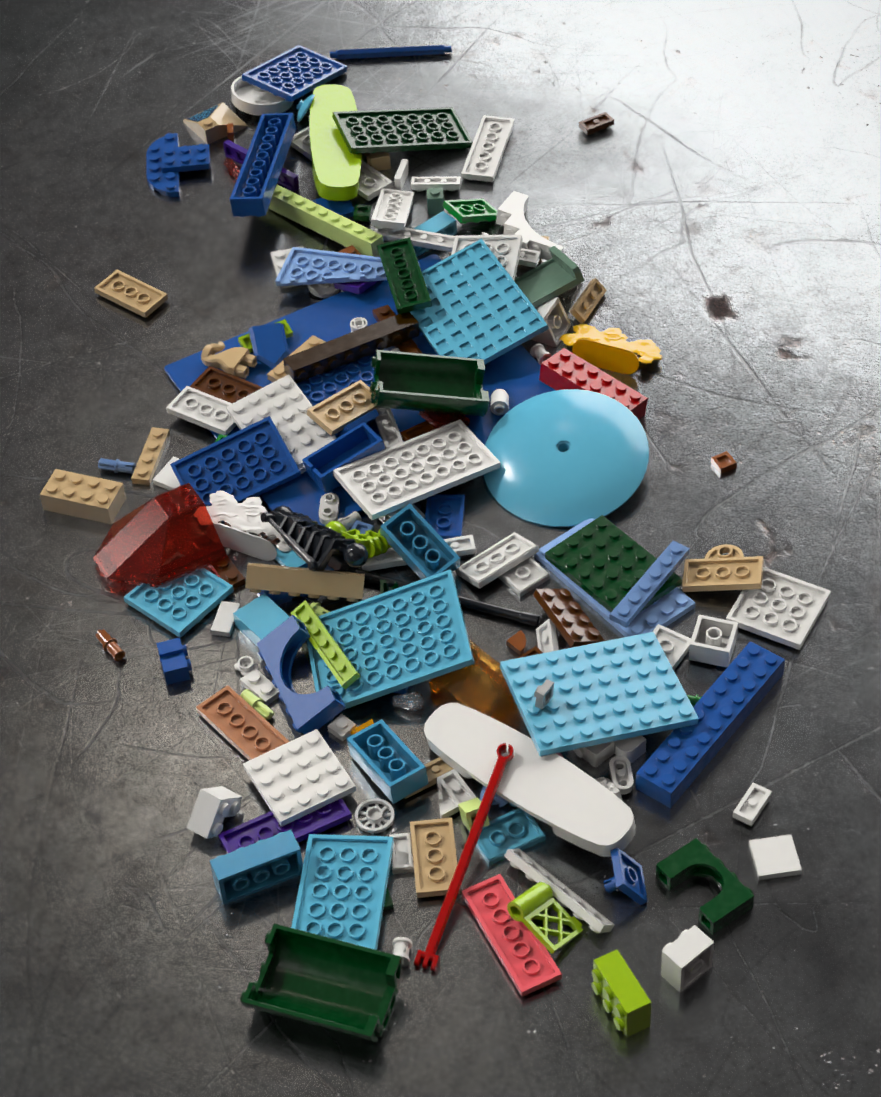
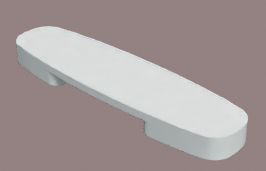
M459 703L442 705L427 719L424 733L429 748L465 778H474L485 787L488 785L498 759V746L506 743L507 753H504L502 756H508V745L510 744L514 750V757L511 761L507 762L496 794L526 813L552 826L555 835L603 857H611V850L617 847L623 851L635 836L636 825L634 815L629 806L594 778L558 754L540 757L532 739L521 732Z

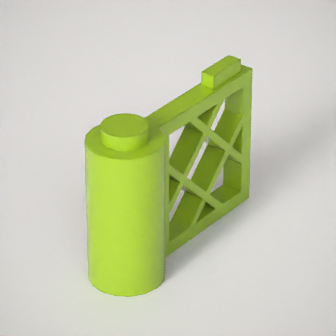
M538 882L508 903L509 915L515 921H522L551 954L562 948L583 931L581 928L583 925L575 916L571 917L553 898L552 888L544 882ZM552 907L557 912V917L547 915V909ZM531 920H543V927L536 926ZM547 921L558 923V930L548 929ZM562 924L569 925L574 932H563ZM548 935L558 936V943L553 945L548 939Z

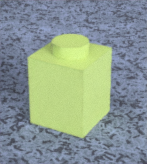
M478 797L458 804L462 823L469 831L481 804ZM488 815L483 827L490 825Z

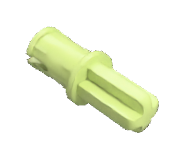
M249 689L241 693L240 697L266 720L272 718L274 711L264 704L262 698L255 696Z

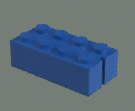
M363 422L305 457L302 461L308 476L327 494L341 485L333 476L334 469L386 448L383 440Z

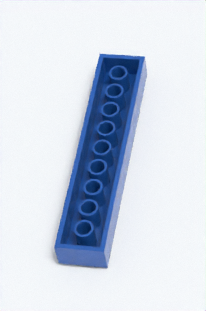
M293 113L261 115L230 197L233 217L266 216L296 131Z
M750 641L694 705L693 708L699 718L698 724L676 728L669 734L637 771L635 789L671 809L783 676L785 659Z

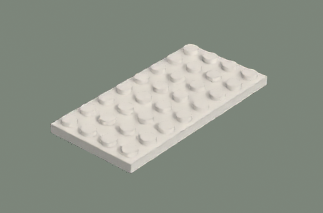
M458 420L334 469L333 476L368 517L374 520L404 508L409 503H416L500 468V461L461 420Z

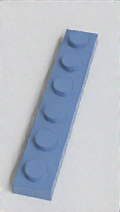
M672 541L610 613L609 619L627 628L689 555L690 548Z

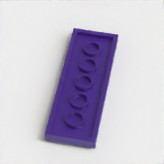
M340 798L282 827L270 811L218 834V837L227 854L238 848L252 845L259 840H265L288 830H292L297 843L307 839L309 834H319L352 819V814L343 799Z

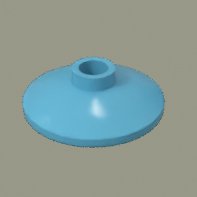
M314 94L307 97L304 101H299L296 107L299 109L297 122H300L314 99Z

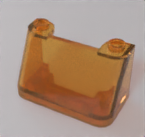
M469 639L475 664L430 679L429 686L435 693L442 694L448 691L464 706L500 721L518 707L502 674L500 663Z

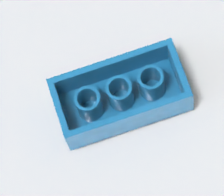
M410 503L380 526V534L386 538L388 544L421 580L450 569L453 572L460 567V557Z
M382 719L347 738L352 758L393 804L429 784L426 767Z
M292 830L280 832L273 837L259 840L252 845L238 848L231 853L220 855L210 860L214 884L223 905L300 876L303 868L301 849Z

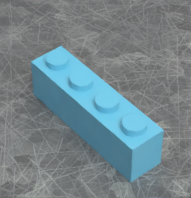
M442 211L414 229L453 236L457 233L456 219ZM413 246L416 257L430 250L429 248Z

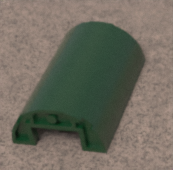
M376 350V357H372L371 367L374 368L373 382L370 383V403L374 404V407L482 417L487 413L490 400L488 391L483 390L482 387L485 373L484 359Z
M274 923L271 931H268L265 936V944L269 952L268 957L260 966L258 981L255 980L254 983L249 982L247 989L242 991L240 1002L243 1006L376 1042L377 1037H381L384 1033L395 1005L398 993L397 979L401 977V956Z

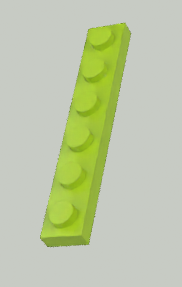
M306 600L291 612V615H294L305 624L311 636L308 639L344 689H347L361 677Z

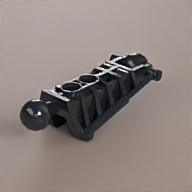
M279 506L269 513L261 514V521L269 522L280 533L288 546L308 564L309 570L324 571L328 565L336 571L349 570L351 567H360L368 559V551L363 544L355 543V539H345L346 537L326 526L319 525L317 521L312 520L307 515L293 512L289 507Z

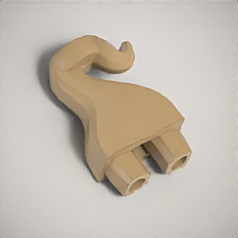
M221 341L218 344H209L204 347L201 354V360L204 365L220 368L224 372L246 379L249 374L247 366L255 367L257 364V357L249 354V349L234 347L221 352L225 349V344Z

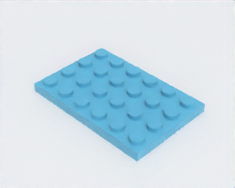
M309 834L291 928L377 950L394 846L393 837Z

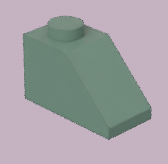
M428 188V215L439 214L444 211V207H442L444 203L443 188Z

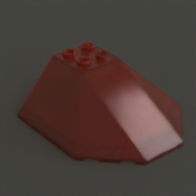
M187 483L150 499L113 523L95 553L93 561L108 582L121 580L125 581V584L140 586L141 583L150 584V587L157 588L225 559L227 554L204 502L192 486Z

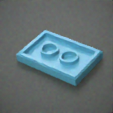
M518 808L489 821L490 825L483 827L476 847L490 866L505 859L504 855L508 849H520L523 851L545 841L546 837L533 816Z

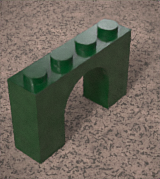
M697 838L656 864V878L669 891L695 876L708 877L718 883L722 891L715 898L701 906L698 915V921L712 935L753 908L754 894L748 886L745 887L739 881L738 876L734 872H730L725 867L723 861L718 857L716 858L710 852L709 847L705 843H701Z

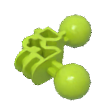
M331 521L325 525L345 536V539H355V543L363 544L368 551V558L384 554L388 551V548H392L386 538L380 534V529L378 533L368 530L365 531V534H360V531L357 529L346 531V527L339 521Z

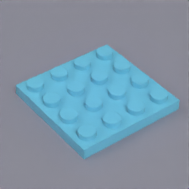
M177 551L125 595L124 601L181 638L220 604L221 601L228 597L234 589L231 584Z

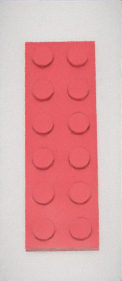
M501 874L461 891L464 901L522 997L562 979V973L546 947L522 921H515L509 915L507 906L515 897Z

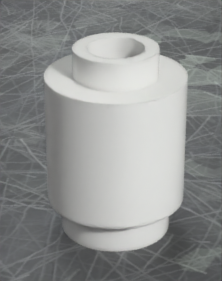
M496 389L491 395L490 408L492 413L496 415H504L509 410V395L503 389Z

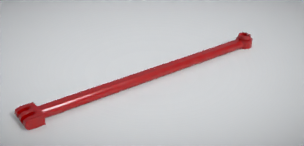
M506 743L499 745L497 748L498 759L425 951L418 950L414 966L419 967L421 960L424 959L422 968L427 969L429 963L432 962L430 970L434 972L437 970L440 956L435 955L507 762L511 761L514 757V750L510 744L508 745V756H502L504 753H507Z

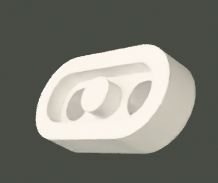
M327 493L320 499L319 520L323 525L338 520L340 503L339 497L336 494Z
M624 756L613 757L609 762L611 782L620 790L621 794H628L634 787L630 761Z

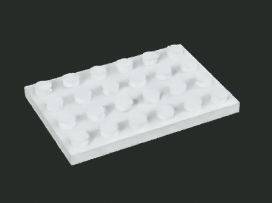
M289 374L226 407L227 412L240 430L270 416L301 474L306 472L302 459L337 439L335 435H329L307 415V409L313 406Z

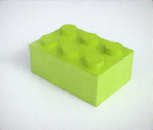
M618 949L593 960V970L591 971L593 976L592 988L595 994L600 995L603 999L602 1003L607 1013L611 1012L616 1028L619 1031L622 1030L624 1035L629 1037L650 1027L651 1001Z

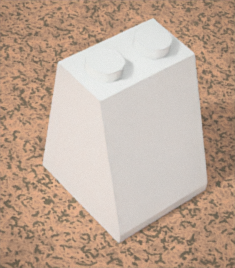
M558 297L535 308L548 324L549 329L530 340L557 347L561 341L559 338L566 334L571 327L568 316Z

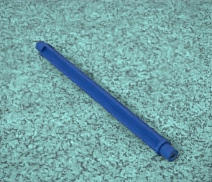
M445 45L347 49L330 51V58L352 59L437 55L452 53L451 46Z

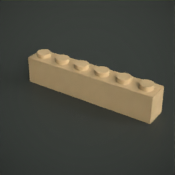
M248 563L245 588H249L250 592L261 593V590H269L270 594L277 595L281 594V592H289L288 595L300 596L301 593L308 594L310 598H319L322 595L327 596V599L339 600V597L347 598V601L358 602V599L363 598L365 574L331 570L313 571L309 570V568Z

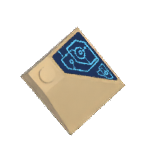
M223 102L183 120L206 144H211L226 137L227 123H233L234 133L248 127Z

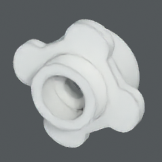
M243 656L234 667L241 672L242 676H245L255 668L258 669V664L254 663L251 657Z

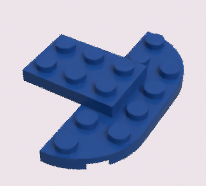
M178 133L166 134L153 142L147 150L146 170L148 185L153 191L161 192L163 196L180 197L179 172L211 169L209 144L179 147Z

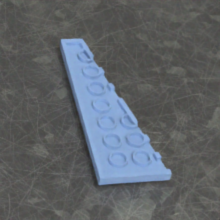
M292 247L275 283L276 286L381 281L387 280L380 257Z

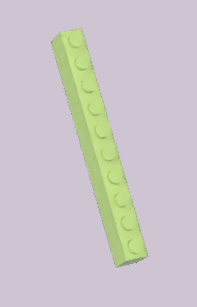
M276 185L268 207L269 209L346 247L353 245L362 255L379 257L377 245L384 244L383 235L286 188Z

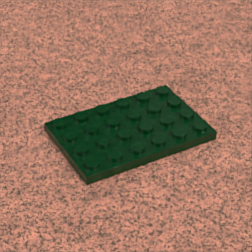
M603 515L545 552V558L610 612L614 610L657 560L656 557ZM673 572L641 611L682 584V578Z

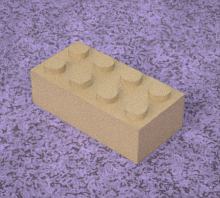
M59 469L54 470L40 493L43 509L46 511L107 524L113 523L126 500L124 485L121 482Z

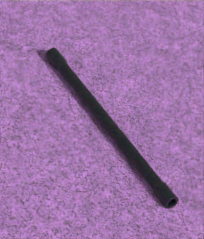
M359 568L355 570V573L365 574L364 582L380 585V580H386L388 587H393L394 581L398 582L399 587L410 584L409 582L378 575L371 571ZM458 595L462 607L516 620L535 627L539 624L540 615L524 611L520 612Z

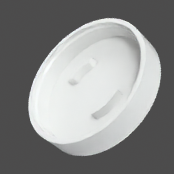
M242 76L237 78L231 86L233 105L248 114L261 116L262 114L282 113L293 104V101H286L282 97L275 96L255 85L248 84V82L242 80Z

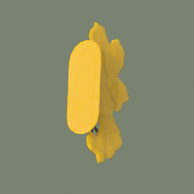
M579 324L573 326V331L576 333L563 334L559 338L565 345L573 346V354L595 367L622 374L635 373L638 370L639 361L643 364H650L654 360L662 359V355L659 354L661 350L652 340L627 342V337L621 334L619 328H608L603 332H599L593 326Z

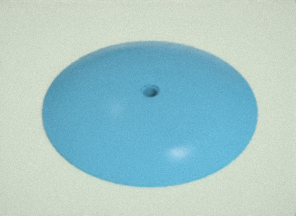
M565 389L551 391L534 396L518 404L507 412L494 426L485 446L500 461V468L484 474V479L495 500L514 516L542 526H576L585 520L597 519L601 515L604 517L626 503L636 492L647 471L649 462L648 440L637 417L615 399L587 390Z

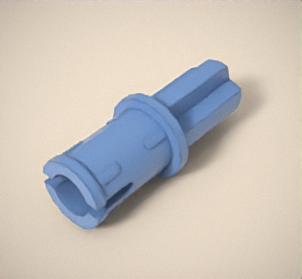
M101 458L98 462L99 469L114 471V473L133 474V470L136 467L134 462L120 461V459L110 460Z

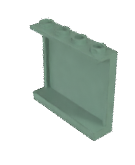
M556 246L549 248L552 256L551 259L515 278V283L535 308L585 281L579 266Z

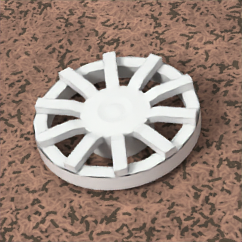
M379 798L365 800L355 811V821L360 830L371 834L385 832L393 825L395 818L392 805ZM379 804L384 805V807H383L382 809H381L380 807H378V806H379ZM364 807L367 808V811H366V812L361 811V810H362ZM387 809H389L391 812L383 814V812ZM359 814L366 816L364 818H358ZM391 816L390 820H386L383 818Z

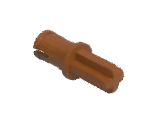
M98 630L95 636L103 645V649L109 652L115 661L122 660L125 652L119 647L117 640L112 638L106 630Z

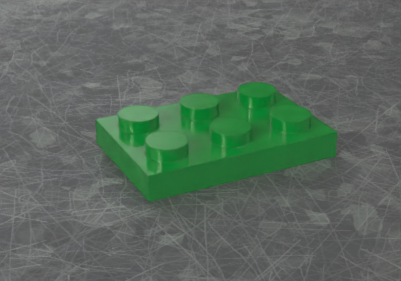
M483 198L446 200L442 206L458 222L463 224L467 222L479 223L481 221L492 222L497 218V210Z

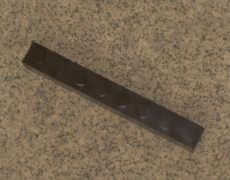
M410 312L395 315L283 358L284 372L287 375L289 374L295 383H299L376 353V350H384L419 336V322Z

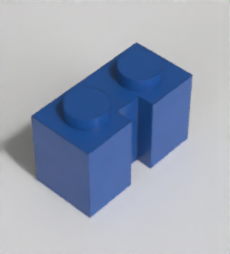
M180 637L156 643L166 684L189 680V671H192L190 659H185L188 656L186 644H181Z

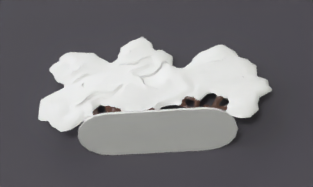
M220 490L209 495L212 506L198 507L193 515L197 518L200 525H209L206 529L207 535L213 542L221 546L266 561L273 560L277 556V550L273 544L280 551H291V548L284 541L280 533L269 522L261 521V514L268 513V511L261 505L260 497L246 498L243 503H238L234 495ZM270 535H276V536H277V537H276L275 539H273V540H270V539L266 540V538H267L268 536H270Z

